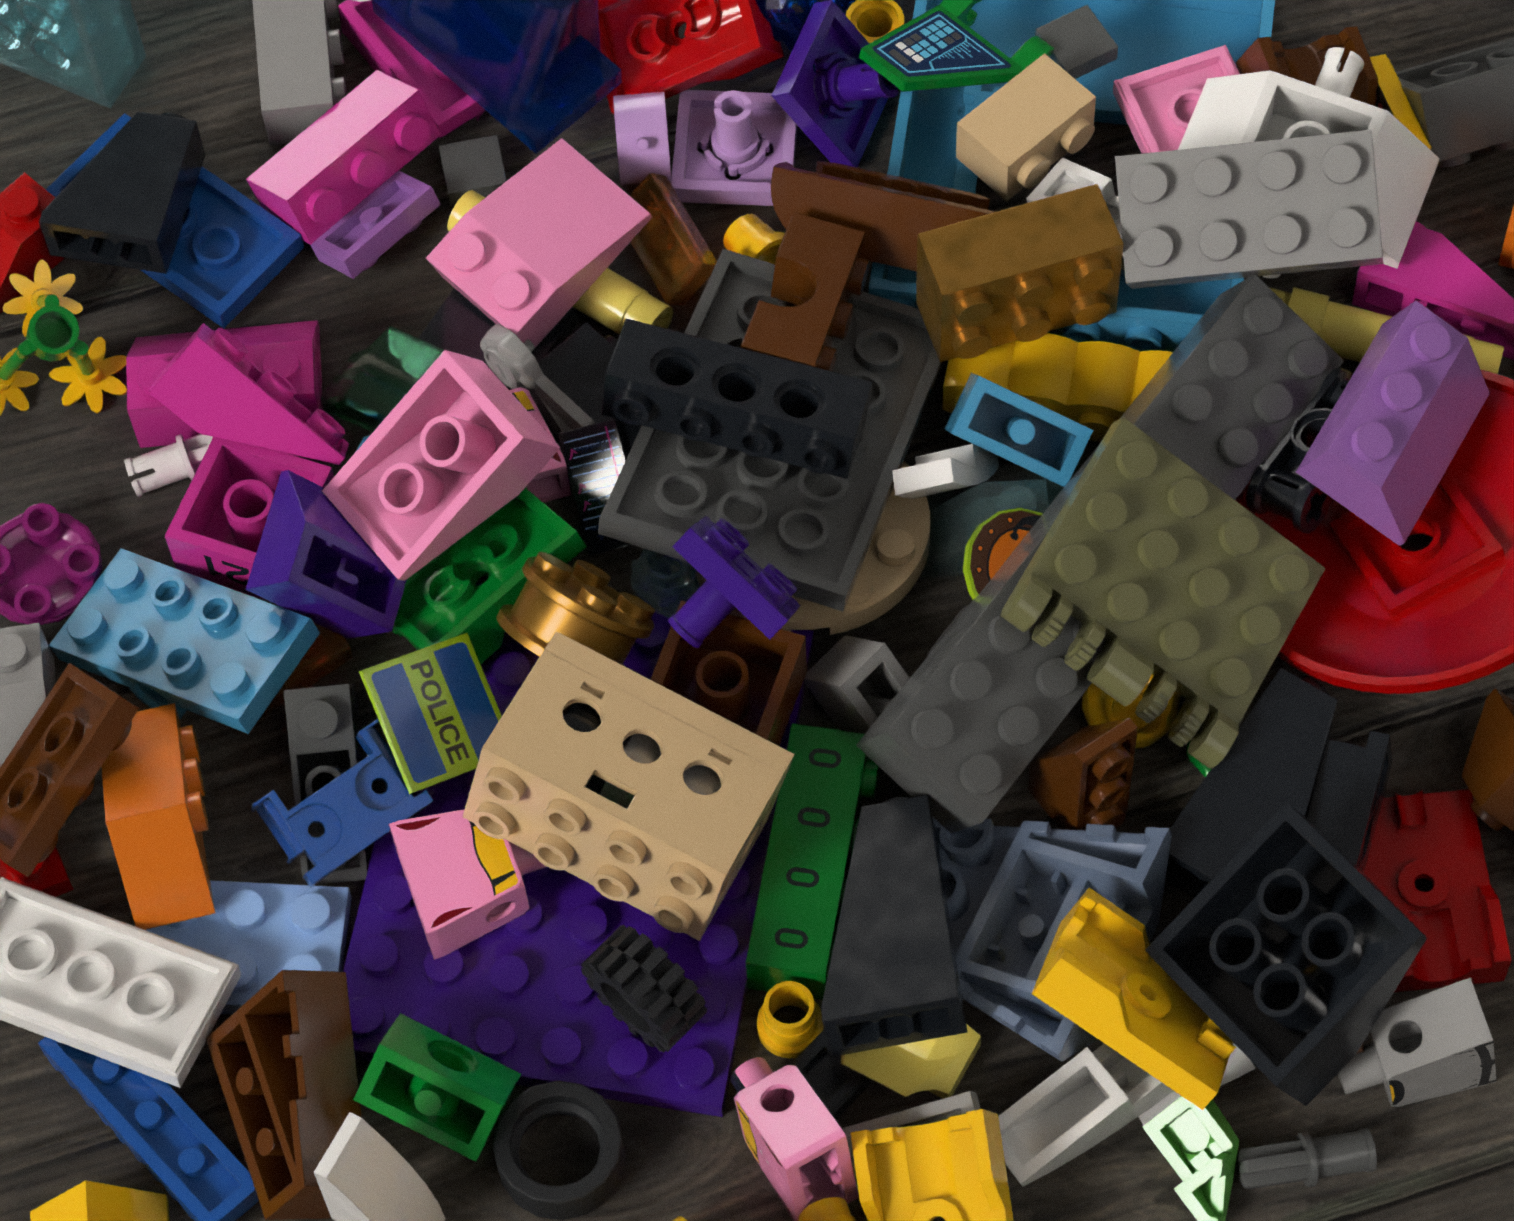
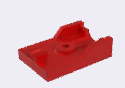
M594 0L584 5L610 111L613 115V96L664 92L665 99L701 83L734 79L784 56L781 43L774 39L771 24L761 13L756 0ZM686 23L684 33L686 37L681 39L678 31L681 25Z
M1469 789L1423 794L1421 790L1413 795L1401 796L1395 793L1394 797L1383 798L1364 874L1427 937L1394 992L1442 988L1471 978L1473 984L1501 982L1506 978L1512 959L1500 900L1490 885L1477 816L1470 807V804L1473 802V796ZM1419 878L1426 879L1432 883L1433 889L1428 892L1419 891L1415 887L1414 882Z

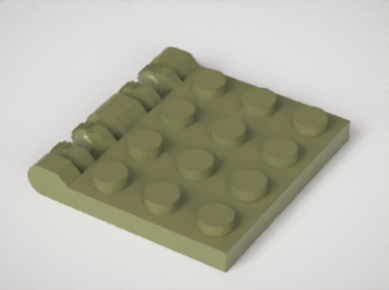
M1123 417L1111 424L1004 605L1001 617L1021 632H1026L1040 617L1031 637L1039 645L1046 647L1060 635L1064 624L1072 615L1083 625L1070 644L1064 663L1075 671H1079L1092 658L1103 639L1106 640L1088 672L1087 680L1126 707L1139 696L1151 674L1154 675L1136 707V715L1146 723H1151V721H1154L1156 717L1163 713L1174 692L1180 694L1186 700L1172 722L1171 728L1168 731L1169 734L1167 735L1168 739L1179 747H1183L1184 744L1191 740L1188 753L1211 769L1217 766L1229 752L1239 734L1240 721L1326 568Z

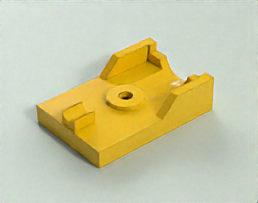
M1089 887L1060 922L1032 995L1203 1110L1219 1091L1229 1056L1236 1048L1233 1046L1234 1042L1145 951L1149 946L1145 925Z
M979 1109L968 1111L962 1115L950 1116L945 1120L929 1124L850 1132L859 1200L868 1221H933L937 1217H942L945 1221H1014L997 1113Z

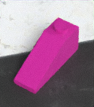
M1416 221L1398 269L1385 264L1360 266L1352 300L1353 305L1393 317L1414 301H1418L1462 334L1472 336L1474 339L1504 346L1502 356L1514 360V298L1442 233L1427 229Z

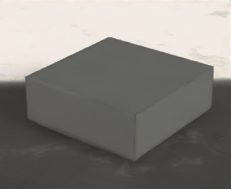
M1088 5L1036 28L1035 36H1039L1054 47L1053 54L1048 57L1074 79L1117 59V44Z
M497 135L439 145L450 205H455L462 195L469 190H474L487 197L506 182Z

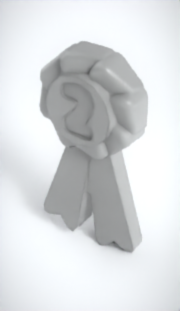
M495 324L487 331L480 341V347L484 352V358L489 368L507 387L511 389L521 387L529 390L560 444L558 433L595 423L592 418L543 374L535 356L531 353L535 350V346L530 340H526L523 343L516 334L500 324Z

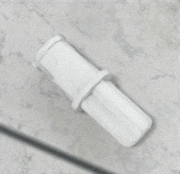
M180 434L175 436L176 443L134 458L124 459L128 476L152 468L155 470L154 473L137 478L131 482L137 497L189 477L192 481L213 437L198 434L184 439L183 435Z

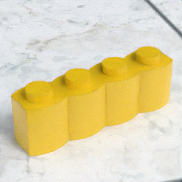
M1050 333L1030 342L1017 340L989 348L985 353L974 358L962 359L957 357L948 360L943 384L942 409L949 413L953 412L972 372L1094 430L1089 441L1101 442L1111 424L1121 418L1173 352L1161 350L1140 352L1121 344L1103 341L1076 342L1067 337Z

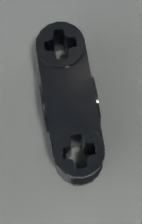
M1338 367L1326 376L1318 393L1303 413L1294 421L1291 429L1269 458L1258 466L1251 478L1246 496L1247 506L1250 511L1262 515L1272 512L1291 520L1296 530L1307 534L1313 532L1321 524L1334 499L1297 474L1296 471L1353 375L1351 371Z

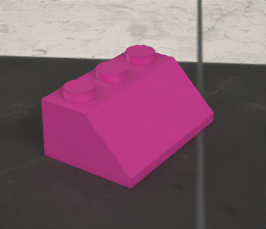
M318 320L225 329L246 347L248 353L245 355V358L262 372H265L268 368L273 369L286 378L297 391L294 398L313 413L316 409L323 410ZM195 332L136 337L126 357L127 411L140 448L167 446L176 443L175 436L180 434L183 435L184 439L199 434L149 393L156 377Z

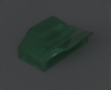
M389 326L366 349L353 353L320 397L323 410L374 432L441 355L444 349Z

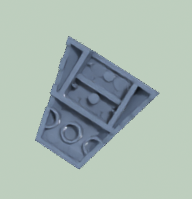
M933 817L962 999L1061 1062L1099 1040L1032 995V991L1060 922L1089 887L1144 924L1150 943L1160 919L1172 838L1170 829L1146 827L1145 834L1117 832L1114 825L1087 824L1086 830L1051 829L1049 822L1023 821L1021 827L994 826L991 819H985L983 823L951 834Z

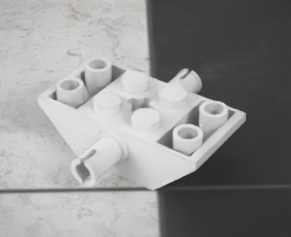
M1333 47L1328 49L1315 86L1271 70L1207 78L1178 150L1372 130L1383 264L1398 269L1440 158L1389 111L1350 98L1358 75L1363 70V59L1355 52L1350 51L1342 72H1338L1344 48ZM1281 274L1267 275L1263 277L1278 278Z

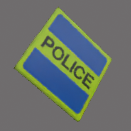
M468 633L359 671L409 794L477 768L482 747L502 715Z

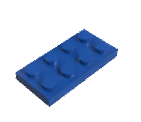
M124 113L46 190L56 198L125 126L131 117ZM202 167L167 274L141 271L224 329L302 251L304 244L300 233Z

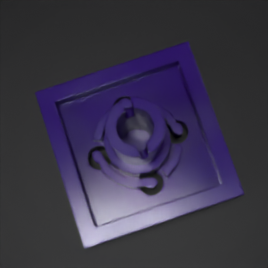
M833 0L813 4L771 96L831 163L858 167L888 98H894L900 92L896 89L895 85L859 58L861 48L868 45L869 42ZM819 105L821 106L822 113L819 112Z
M707 516L703 517L691 526L672 546L706 579L704 584L688 599L685 605L668 619L673 629L695 648H699L703 644V640L735 608L770 640L801 606L792 598L797 591L795 585L772 564L768 563L762 569L744 552L749 546V542L733 525L723 518L713 523Z

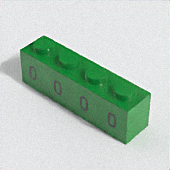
M793 723L791 725L787 751L795 755L777 798L746 958L748 989L768 992L774 985L780 982L795 981L806 986L814 999L823 1000L863 798L875 799L880 767L856 746L865 734Z

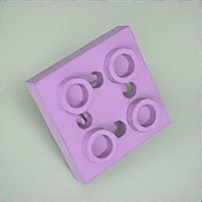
M685 90L679 94L671 178L672 202L773 206L771 197L773 167L782 162H788L794 167L798 125L771 96L772 93L741 92L736 90ZM702 149L706 151H704V154H702L698 150ZM773 152L771 155L766 156V153ZM737 174H740L741 177L737 180H729L726 178V175L737 176Z

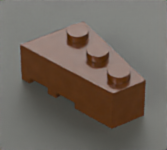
M282 970L206 1038L265 1220L329 1219L331 1216L314 1171L349 1112L361 1117L360 1103L353 1100L358 1090L346 972Z

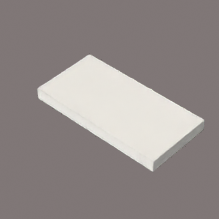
M1 877L0 1020L181 1088L204 1046L206 1038L211 1033L241 977L239 965Z

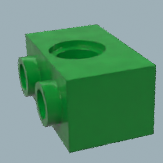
M400 1013L379 1043L353 1100L476 1162L495 1130L497 1121L502 1115L521 1073Z

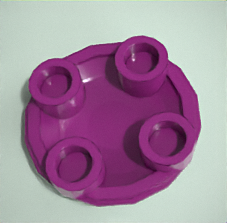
M45 503L33 504L24 513L0 525V614L12 622L22 624L40 623V625L60 622L70 616L100 577L103 569L100 545L89 528L71 515L60 513L55 507Z

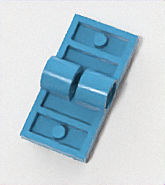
M120 548L51 641L49 647L59 660L129 687L134 695L150 708L175 703L179 720L188 710L249 734L320 632L309 617Z

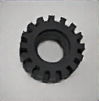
M621 925L581 964L583 967L581 968L582 974L588 978L586 982L589 987L599 993L597 998L601 1003L609 1006L614 1011L612 1015L619 1022L623 1020L628 1025L631 1033L636 1037L641 1035L644 1042L653 1048L655 1046L661 1052H668L707 1013V1008L704 1006L706 1002L703 996L696 992L698 988L694 982L684 977L683 973L685 971L679 964H673L667 958V952L660 946L655 948L651 939L643 933L639 935L635 928L630 926L626 928L624 925Z

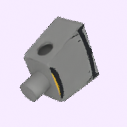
M1471 978L1383 1009L1368 1033L1370 1044L1364 1045L1365 1052L1356 1054L1338 1073L1345 1095L1383 1083L1391 1107H1400L1497 1082L1494 1042Z

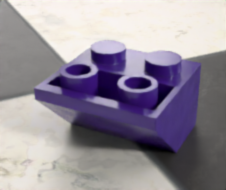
M290 470L281 471L245 590L287 610L309 617L314 623L348 639L392 632L407 580H398L322 492L323 487Z

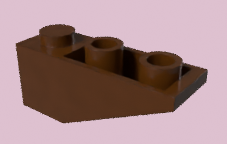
M1131 718L1083 727L1030 762L1028 790L1059 829L1086 830L1087 824L1114 825L1115 829H1117L1124 822L1128 809L1138 727Z

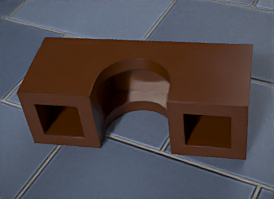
M793 212L776 255L770 297L787 301L797 306L784 307L759 300L742 341L741 348L833 372L837 349L831 347L834 338L845 339L854 309V304L847 301L850 293L861 296L869 272L870 260L861 257L865 232Z

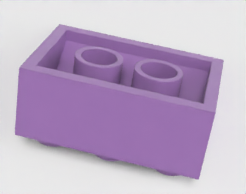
M1414 301L1383 323L1296 471L1297 474L1399 546L1406 542L1490 394L1468 337L1418 301Z

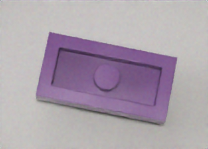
M398 170L314 241L311 247L320 262L354 279L362 271L372 267L378 258L403 236L417 229L422 220L441 204L431 186Z

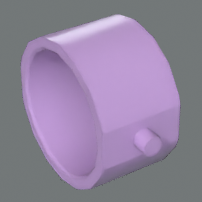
M654 92L613 96L621 186L671 182L665 93Z

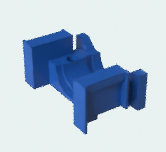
M378 719L360 730L356 736V740L367 754V757L292 809L287 810L274 790L252 804L251 811H256L288 856V864L305 853L314 865L303 876L310 888L347 863L369 845L391 831L390 823L410 819L429 807L433 802V799L426 790L415 798L412 794H409L391 749L376 729L380 724ZM374 781H382L386 785V792L383 794L375 793L371 787ZM312 824H319L322 826L324 834L318 838L312 837L308 832V827Z

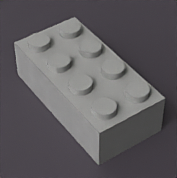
M1372 130L1115 156L1121 235L1124 244L1125 281L1131 289L1247 278L1254 274L1257 276L1383 264Z

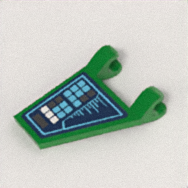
M943 0L938 6L861 48L859 58L902 92L1006 83L1044 53L1047 56L1052 55L1054 47L1039 36H1033L1009 58L970 28L977 18V13L971 8L982 0Z

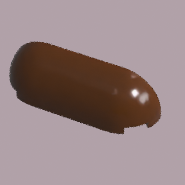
M817 161L816 172L794 168L792 164L782 162L773 167L771 178V197L774 210L786 230L792 214L795 212L863 231L865 234L861 252L862 258L912 271H917V236L919 233L995 212L988 210L990 198L978 194L838 163Z

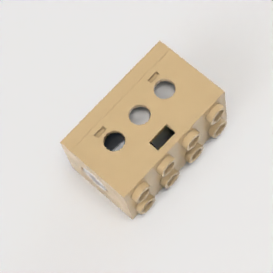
M556 631L482 747L463 818L473 822L484 834L495 839H505L534 854L545 866L554 870H565L588 882L604 897L613 901H624L653 916L657 923L665 929L676 933H685L700 941L767 823L795 754Z

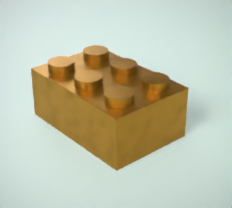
M1098 184L918 234L916 303L940 362L957 357L962 359L974 358L992 347L1017 340L1021 342L1034 341L1043 337L1049 331L1073 324H1094L1105 318L1108 314L1116 313L1124 244Z

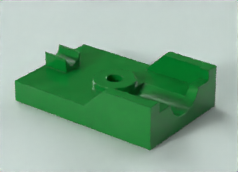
M525 487L518 496L407 579L392 632L400 637L404 636L417 650L468 633L481 665L502 646L505 630L499 625L497 615L503 605H514L527 581L522 571L526 560L529 557H536L538 552H544L568 564L587 546L574 528ZM484 576H488V579L484 583L475 586L478 579Z

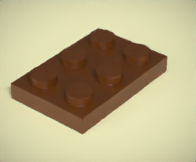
M70 663L0 767V859L27 877L31 875L38 863L43 862L52 853L58 841L59 830L74 807L81 805L88 798L95 784V775L110 752L116 750L124 743L131 730V720L139 710L137 706Z

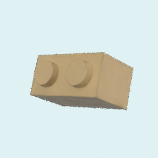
M1044 53L957 122L956 158L1007 202L1024 187L1031 189L1039 184L1048 173L1051 165L1066 153L1074 154L1089 142L1095 130L1096 96Z

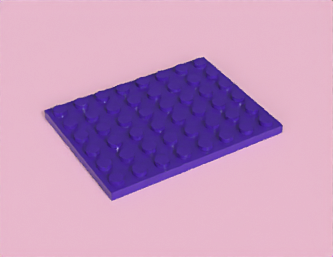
M654 608L655 612L651 617L654 629L648 638L636 639L623 663L627 668L651 679L671 628L668 619L673 614H676L677 611ZM791 630L793 633L806 636L808 672L814 645V633L811 630ZM506 631L502 646L481 664L501 715L504 714L539 658L538 655L513 639ZM804 681L779 746L787 750L792 723H799L806 686ZM476 769L412 793L415 798L426 790L433 799L429 807L412 818L465 809ZM777 798L767 823L700 941L685 933H676L665 929L657 923L653 916L624 901L618 902L604 897L593 885L565 870H554L546 867L522 875L529 903V909L525 914L446 956L434 960L390 831L374 843L343 972H346L355 1059L371 1062L379 1043L401 1013L521 1073L516 1085L532 1087L556 1080L579 1083L602 1095L604 1099L723 1117L748 988L746 958ZM621 925H624L626 928L628 926L635 928L639 935L643 933L649 937L655 948L660 946L667 952V958L673 964H679L685 971L683 973L684 977L694 982L698 988L696 992L703 996L706 1002L704 1006L707 1008V1013L668 1052H661L655 1046L653 1048L644 1042L641 1035L636 1037L631 1033L628 1025L623 1020L619 1022L612 1015L614 1011L609 1006L601 1003L597 998L599 993L589 987L586 982L588 978L582 974L581 968L583 967L581 964Z

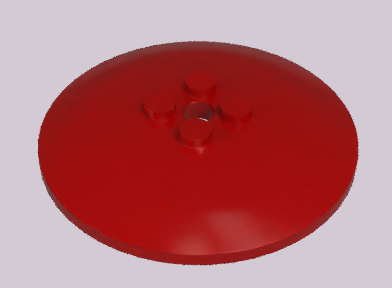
M1481 370L1490 394L1409 535L1425 534L1433 537L1432 542L1426 548L1419 551L1402 549L1335 500L1329 507L1321 524L1309 534L1296 530L1291 520L1272 512L1262 515L1250 511L1326 568L1277 657L1293 668L1329 684L1357 691L1382 694H1411L1458 686L1485 677L1514 663L1513 379ZM1250 482L1235 500L1247 510L1249 508L1246 496Z

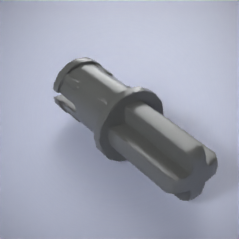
M1368 1128L1311 1138L1308 1132H1301L1297 1134L1294 1141L1242 1148L1238 1151L1236 1159L1237 1175L1243 1188L1246 1189L1303 1181L1306 1187H1313L1317 1185L1320 1178L1363 1171L1366 1173L1374 1172L1377 1167L1375 1143Z

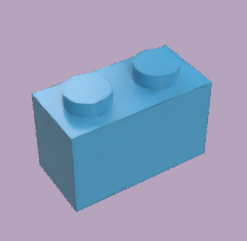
M972 372L945 427V430L1063 487L1070 481L1094 431Z

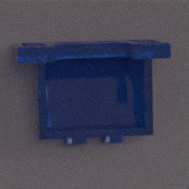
M372 0L373 12L535 154L540 152L622 83L621 69L600 50L598 0Z

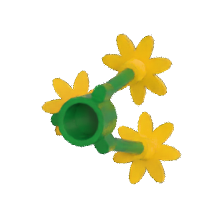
M40 260L37 263L34 271V282L18 273L11 274L9 276L11 284L23 296L6 302L2 309L7 314L27 313L22 326L23 336L27 340L21 342L18 348L9 351L2 360L0 358V416L5 408L6 400L20 411H27L29 409V402L19 388L35 385L39 381V377L35 373L17 370L33 355L51 362L67 357L72 365L54 368L49 373V376L55 381L71 383L61 398L63 406L73 405L85 394L91 411L99 414L104 401L102 390L113 395H125L127 393L126 386L112 375L121 371L126 366L127 356L117 355L104 359L106 342L103 337H97L90 345V348H88L85 342L78 339L80 329L78 321L73 314L82 312L83 307L77 301L63 296L75 283V275L68 273L58 277L51 283V271L45 260Z

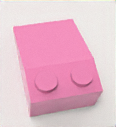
M561 138L470 209L426 259L449 284L495 324H500L509 329L523 343L526 340H530L536 348L649 222L652 215Z
M444 350L322 492L398 580L405 581L518 496L555 455L560 446L483 361Z

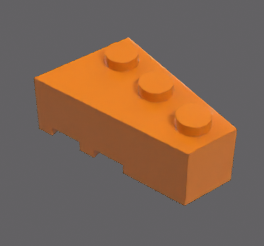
M175 703L137 711L131 720L132 726L128 737L119 748L110 752L103 763L102 780L105 822L136 927L146 930L215 914V907L202 835L203 831L209 830V825L202 796H205V790L198 764L201 762V756L193 724L181 727Z

